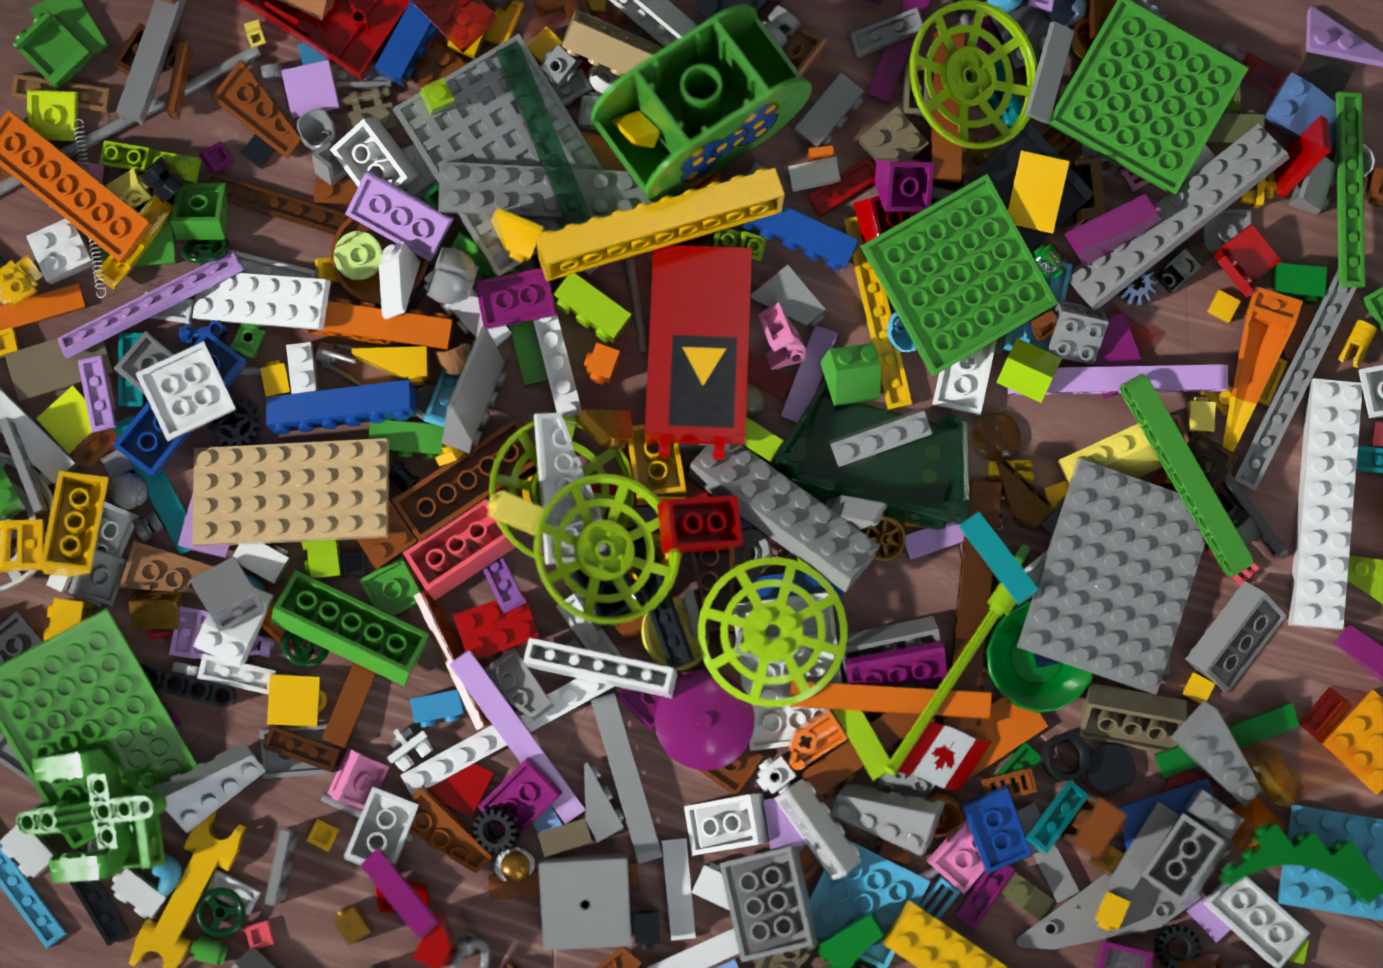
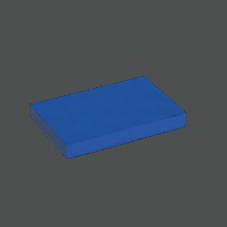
M1004 785L960 805L987 874L1033 854L1028 841L1025 839L1024 829L1007 786Z

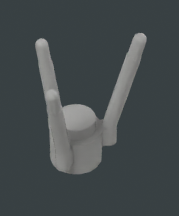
M322 341L315 357L316 360L322 362L321 366L332 370L356 386H361L359 381L332 363L336 364L338 359L353 364L357 362L354 358L340 354L339 349L352 350V348L373 347L341 344L330 341L328 344Z

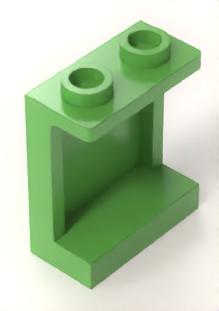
M49 11L45 14H39L27 31L23 30L16 36V42L13 44L58 91L93 58L90 52Z
M159 814L146 819L128 821L132 844L123 868L142 867V869L165 864Z

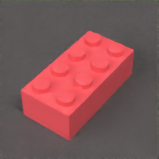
M486 498L403 552L426 591L434 600H437L516 547L504 535L496 519L488 516L490 509L487 508L488 501Z

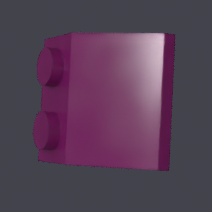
M877 158L875 185L884 211L921 212L931 206L934 162L923 159Z

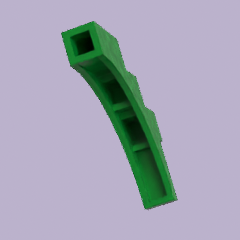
M1266 822L1258 826L1254 830L1256 834L1250 838L1256 847L1250 846L1241 854L1242 858L1236 863L1232 861L1222 869L1223 873L1218 876L1223 885L1232 886L1246 876L1266 868L1283 865L1304 866L1331 876L1345 886L1360 903L1370 904L1383 893L1382 880L1352 841L1339 839L1330 845V851H1328L1314 832L1301 831L1292 838L1293 842L1291 843L1277 824H1267Z
M872 911L865 913L819 941L821 948L818 949L821 958L824 962H830L822 968H851L868 947L884 937V931Z

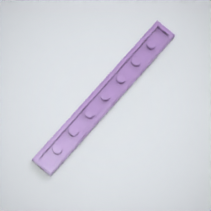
M235 250L58 337L63 355L68 359L243 271L244 269Z
M470 649L449 663L451 669L519 762L522 763L529 757L563 792L551 804L563 822L567 824L584 812L585 807Z

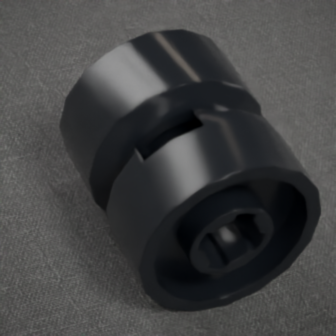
M163 156L159 157L139 176V179L148 188H154L153 194L162 203L166 202L186 183L177 171H171V165Z

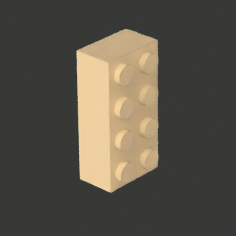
M578 9L575 10L562 47L566 49L568 54L579 57V55L588 58V62L598 67L602 65L611 68L610 71L618 76H623L643 61L664 49L660 45Z

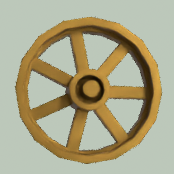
M883 516L880 532L873 525L863 530L859 529L867 537L871 529L873 533L869 538L881 546L883 556H875L874 560L889 561L896 558L902 552L905 545V533L897 520ZM888 521L893 528L886 532V526ZM894 533H895V542L892 541V536H891V535H893ZM886 545H893L892 550L888 552Z

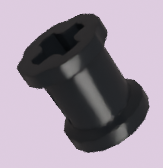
M400 462L389 473V480L396 482L403 489L402 492H405L417 484L420 478L418 476L414 477L404 468L405 464Z

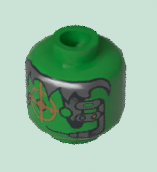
M1044 243L1032 253L1034 262L1045 279H1049L1051 276L1057 279L1066 270L1063 266L1066 264L1067 258L1055 244L1047 245Z

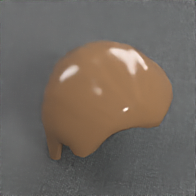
M464 343L449 351H436L437 363L444 372L451 375H460L463 372L472 347L470 344Z

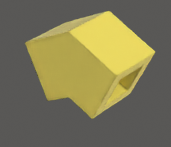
M259 20L244 24L251 47L266 43Z

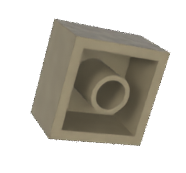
M898 107L862 135L858 142L875 163L877 158L915 159L929 145L927 140Z

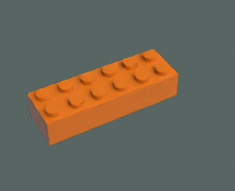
M337 298L336 302L328 300L324 330L303 329V331L308 334L395 347L427 346L430 352H443L452 350L456 326L453 320L449 318V315L434 313V317L424 315L423 311L412 309L409 313H402L384 319L382 309L375 307V304L361 302L360 306L351 304L350 300Z

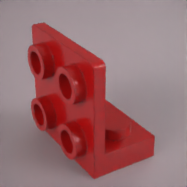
M1253 224L1247 226L1212 253L1246 298L1254 293L1250 285L1281 261Z

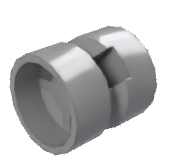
M776 5L769 13V21L762 22L781 49L788 42L787 36H792L801 25L795 16L779 5Z

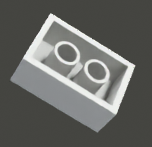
M377 117L366 118L360 121L330 149L357 186H359L366 171L376 174L402 190L420 175Z

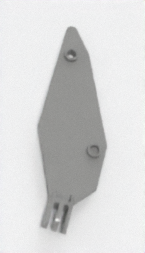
M1229 848L1226 850L1222 858L1231 853ZM1104 874L1020 935L1016 943L1021 948L1055 950L1160 928L1188 908V906L1181 904L1141 876L1127 899L1131 903L1119 930L1113 928L1112 932L1106 931L1098 927L1099 922L1094 920L1106 892L1121 896L1105 887L1110 876ZM1203 886L1190 905L1201 898ZM1048 924L1054 925L1055 932L1053 934L1046 932Z

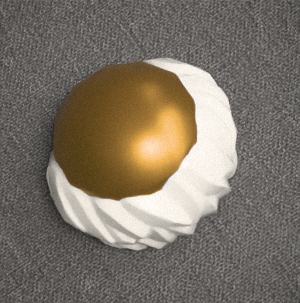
M511 847L498 855L494 863V870L502 881L520 883L534 871L535 859L527 850Z

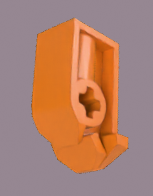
M825 709L794 730L789 745L790 754L788 759V765L793 770L805 768L807 764L848 739L845 731L830 709ZM804 735L809 739V743L801 742L800 737Z

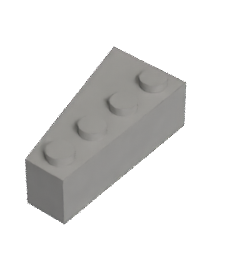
M848 782L838 793L831 815L922 856L932 842L945 802L925 801V798L917 796L914 798L900 796L901 793L893 791L890 793L881 792L878 788Z

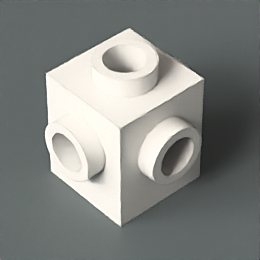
M782 754L774 760L770 757L759 765L761 770L757 772V775L760 777L757 779L758 784L765 792L769 790L772 794L776 791L779 794L784 792L791 786L789 781L796 777V773L789 767ZM776 772L779 774V777L773 779L770 775Z

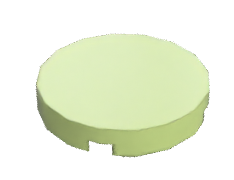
M353 231L345 234L337 242L334 250V262L337 269L345 277L352 280H366L373 277L379 271L383 250L379 241L373 235Z

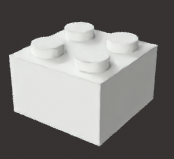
M66 218L26 236L45 280L51 285L93 267V261L91 260L93 257L82 231Z

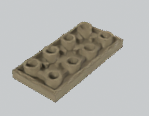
M57 338L5 354L19 402L82 383L78 360L103 355L107 375L114 373L105 340L68 359L63 355Z

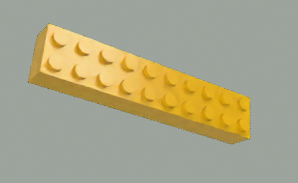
M762 168L755 171L752 175H738L724 183H711L707 188L700 190L689 189L683 195L676 197L672 195L665 196L659 202L652 204L648 202L641 203L635 209L628 211L625 209L617 210L611 216L604 218L601 216L593 217L587 223L580 225L577 223L569 224L563 230L556 232L554 230L545 231L537 237V255L545 280L550 281L782 213L784 191L776 169L768 170V168Z

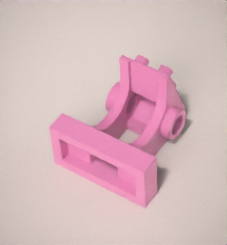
M778 302L759 313L758 317L771 347L770 350L764 352L770 369L779 370L781 367L805 362L806 348L800 333L786 316L781 304Z

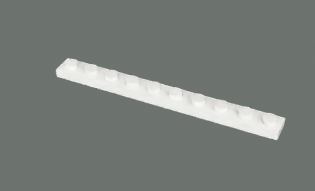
M576 678L547 694L554 707L535 721L520 710L516 711V714L529 732H532L614 686ZM490 725L404 772L400 776L411 796H413L423 785L428 789L507 744L495 727Z

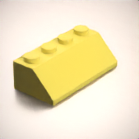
M1139 424L1057 461L1068 485L1070 484L1077 460L1080 458L1137 479L1163 467Z

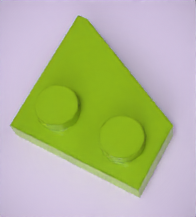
M1349 556L1347 582L1362 590L1370 598H1374L1383 604V560Z

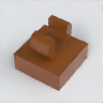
M1046 310L1042 313V316L1034 317L1030 321L1034 336L1038 342L1053 335L1057 323V316L1053 311L1048 312Z

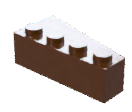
M735 548L730 550L690 552L702 606L713 586L727 572L734 568ZM734 577L719 590L710 609L725 612L726 607L734 597ZM707 618L708 632H721V622ZM728 625V632H733V625Z

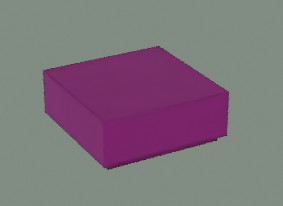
M221 141L204 149L199 154L212 174L223 170L234 162V159Z

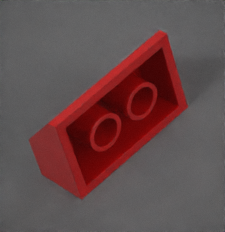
M438 908L433 914L439 922L420 940L412 958L432 968H443L444 966L448 968L456 952V949H454L456 942L445 910Z

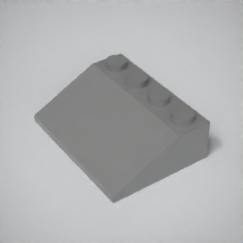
M483 326L480 329L448 404L441 443L469 454L472 446H478L482 435V432L479 431L481 425L486 426L490 416L488 408L490 405H495L499 392H496L498 386H503L507 373L503 372L505 361L487 328Z
M934 616L849 633L845 654L841 662L846 684H848L844 659L940 642L939 629ZM840 635L837 636L838 646L840 642ZM893 683L866 685L917 689L921 687L917 683H904L903 686H893ZM928 683V686H923V688L937 690L940 685L939 683Z
M797 846L719 863L741 962L819 945Z

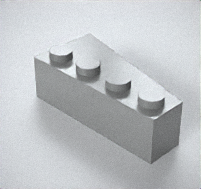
M1203 701L1170 738L1233 800L1246 808L1261 792L1262 788L1218 710Z
M243 742L216 755L214 760L205 764L202 762L194 766L195 769L183 775L179 773L171 777V781L162 785L157 784L151 787L153 792H160L164 795L167 801L166 811L188 833L266 772L257 755Z

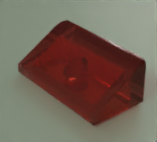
M1329 687L1301 719L1299 725L1317 742L1322 743L1351 709V704L1347 699Z

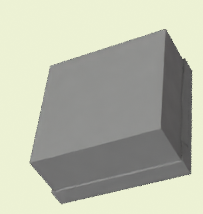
M626 853L541 857V861H539L544 951L632 946Z

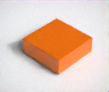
M833 145L808 148V161L810 162L830 158L834 155Z

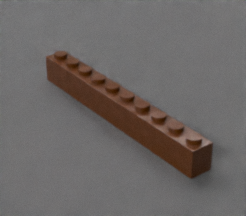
M974 479L969 482L966 520L980 512L997 534V528L1001 529L1003 514L999 513L1000 504H1004L1005 489H1002V483ZM965 535L962 547L949 671L988 614L989 604L987 601L995 591V587H991L992 577L996 578L995 574ZM985 637L951 688V691L984 692V686H981V678L986 675L987 661H983L990 637ZM944 716V725L952 728L976 730V725L980 726L982 718Z

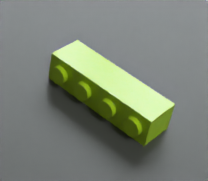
M338 540L302 542L303 550H307L308 560H304L306 575H310L313 579L342 576Z

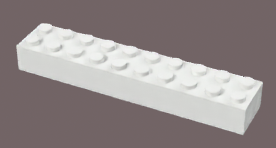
M1313 378L1307 387L1288 625L1332 630L1344 628L1362 401L1361 383Z

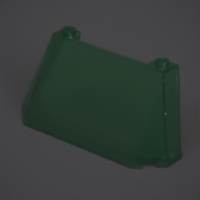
M823 382L776 454L774 469L814 498L829 501V499L844 495L885 503L887 507L882 513L885 517H891L935 530L944 529L946 524L955 522L958 525L965 522L970 505L967 419L961 418L956 414L942 416L939 423L928 421L932 431L931 435L838 467L829 442L830 440L903 414L858 402L834 406L826 382Z

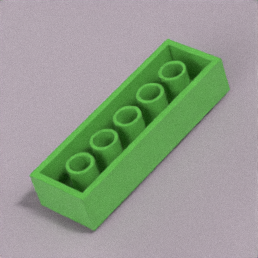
M297 570L293 573L275 604L270 621L402 686L406 685L426 648L430 635Z

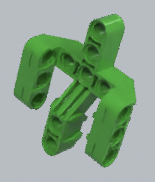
M101 749L45 755L32 758L35 781H38V783L48 781L50 783L67 778L74 780L86 777L90 800L69 804V800L66 799L52 805V801L36 804L32 810L22 812L17 816L16 825L23 834L38 833V836H48L57 832L69 834L74 832L73 828L94 824L98 844L97 851L51 856L49 866L52 883L102 879L122 872L132 844L128 821L146 819L163 813L166 810L167 801L160 792L124 795L120 770Z

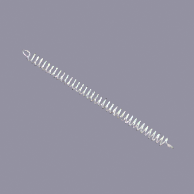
M82 121V123H83V126H82V127H77V128H75V129L73 130V131L75 132V134H77V133H84V132H85V131H79V132H76V131H75V130L78 129V128H84V122H83V121ZM85 135L75 136V137H76V138H75V141H77V140H76L77 138H83V137H85ZM86 140L77 141L75 145H77L78 142H85ZM86 144L77 145L76 149H77L79 146H81V147L86 146ZM77 149V154L79 151H86L87 149ZM87 153L78 154L77 158H78L80 155H87ZM78 158V163H80V160H87L88 158ZM89 240V243H90V246H89V247H90V248H92V249H99V248H101V247H91V245L97 244V243H91V242H90L91 240ZM92 260L93 263H95V262H102V260H97V261ZM93 265L94 267L92 269L95 270V267H100L103 265ZM94 274V279H96V276H101L104 274ZM105 278L96 279L94 283H96L97 280H104ZM95 285V288H97V289H105V295H106V287H104V288H98V287H96L97 285Z

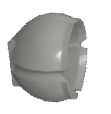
M442 247L433 271L435 274L434 278L430 280L427 296L442 304H455L467 300L474 284L478 266L475 265L472 258L464 251L457 248Z

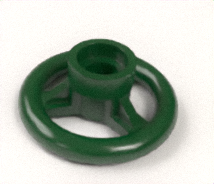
M226 238L225 240H191L183 247L182 257L190 263H197L202 266L208 262L218 260L227 254L230 249V242ZM222 244L223 247L216 252L218 246Z
M287 630L282 635V652L286 659L294 665L313 667L322 663L329 654V650L323 648L319 656L311 659L317 644ZM289 640L295 643L294 655L289 650Z
M223 887L211 889L202 895L197 903V922L200 928L210 936L218 938L228 937L236 933L245 920L246 910L244 902L231 889ZM214 896H228L234 900L237 906H231L225 902L218 903ZM206 902L212 908V915L214 917L211 927L206 923L203 916ZM219 908L225 910L224 917L218 915L217 911ZM232 914H238L236 922L230 928L219 930L221 922L229 920Z

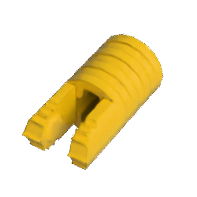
M1357 320L1338 360L1346 361L1352 348L1355 347L1358 351L1353 359V366L1358 368L1374 338L1377 328L1365 321Z
M1006 460L1028 482L1035 480L1034 474L1028 471L1033 467L1031 460ZM989 461V481L1002 482L996 461Z

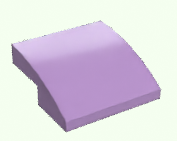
M763 800L771 850L807 845L776 800Z

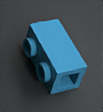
M458 690L410 699L414 724L420 723L421 727L436 725L435 720L445 718L446 723L460 720L459 715L465 714L464 709L466 707Z

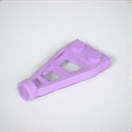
M183 606L179 608L181 626L179 629H174L169 655L191 659H202L203 653L211 655L193 647L202 624L208 615L207 611ZM257 635L249 656L260 655L271 658L274 638ZM259 642H261L260 651L257 648Z

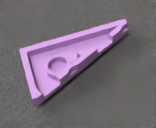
M1315 7L1309 8L1307 11L1306 52L1383 67V53Z

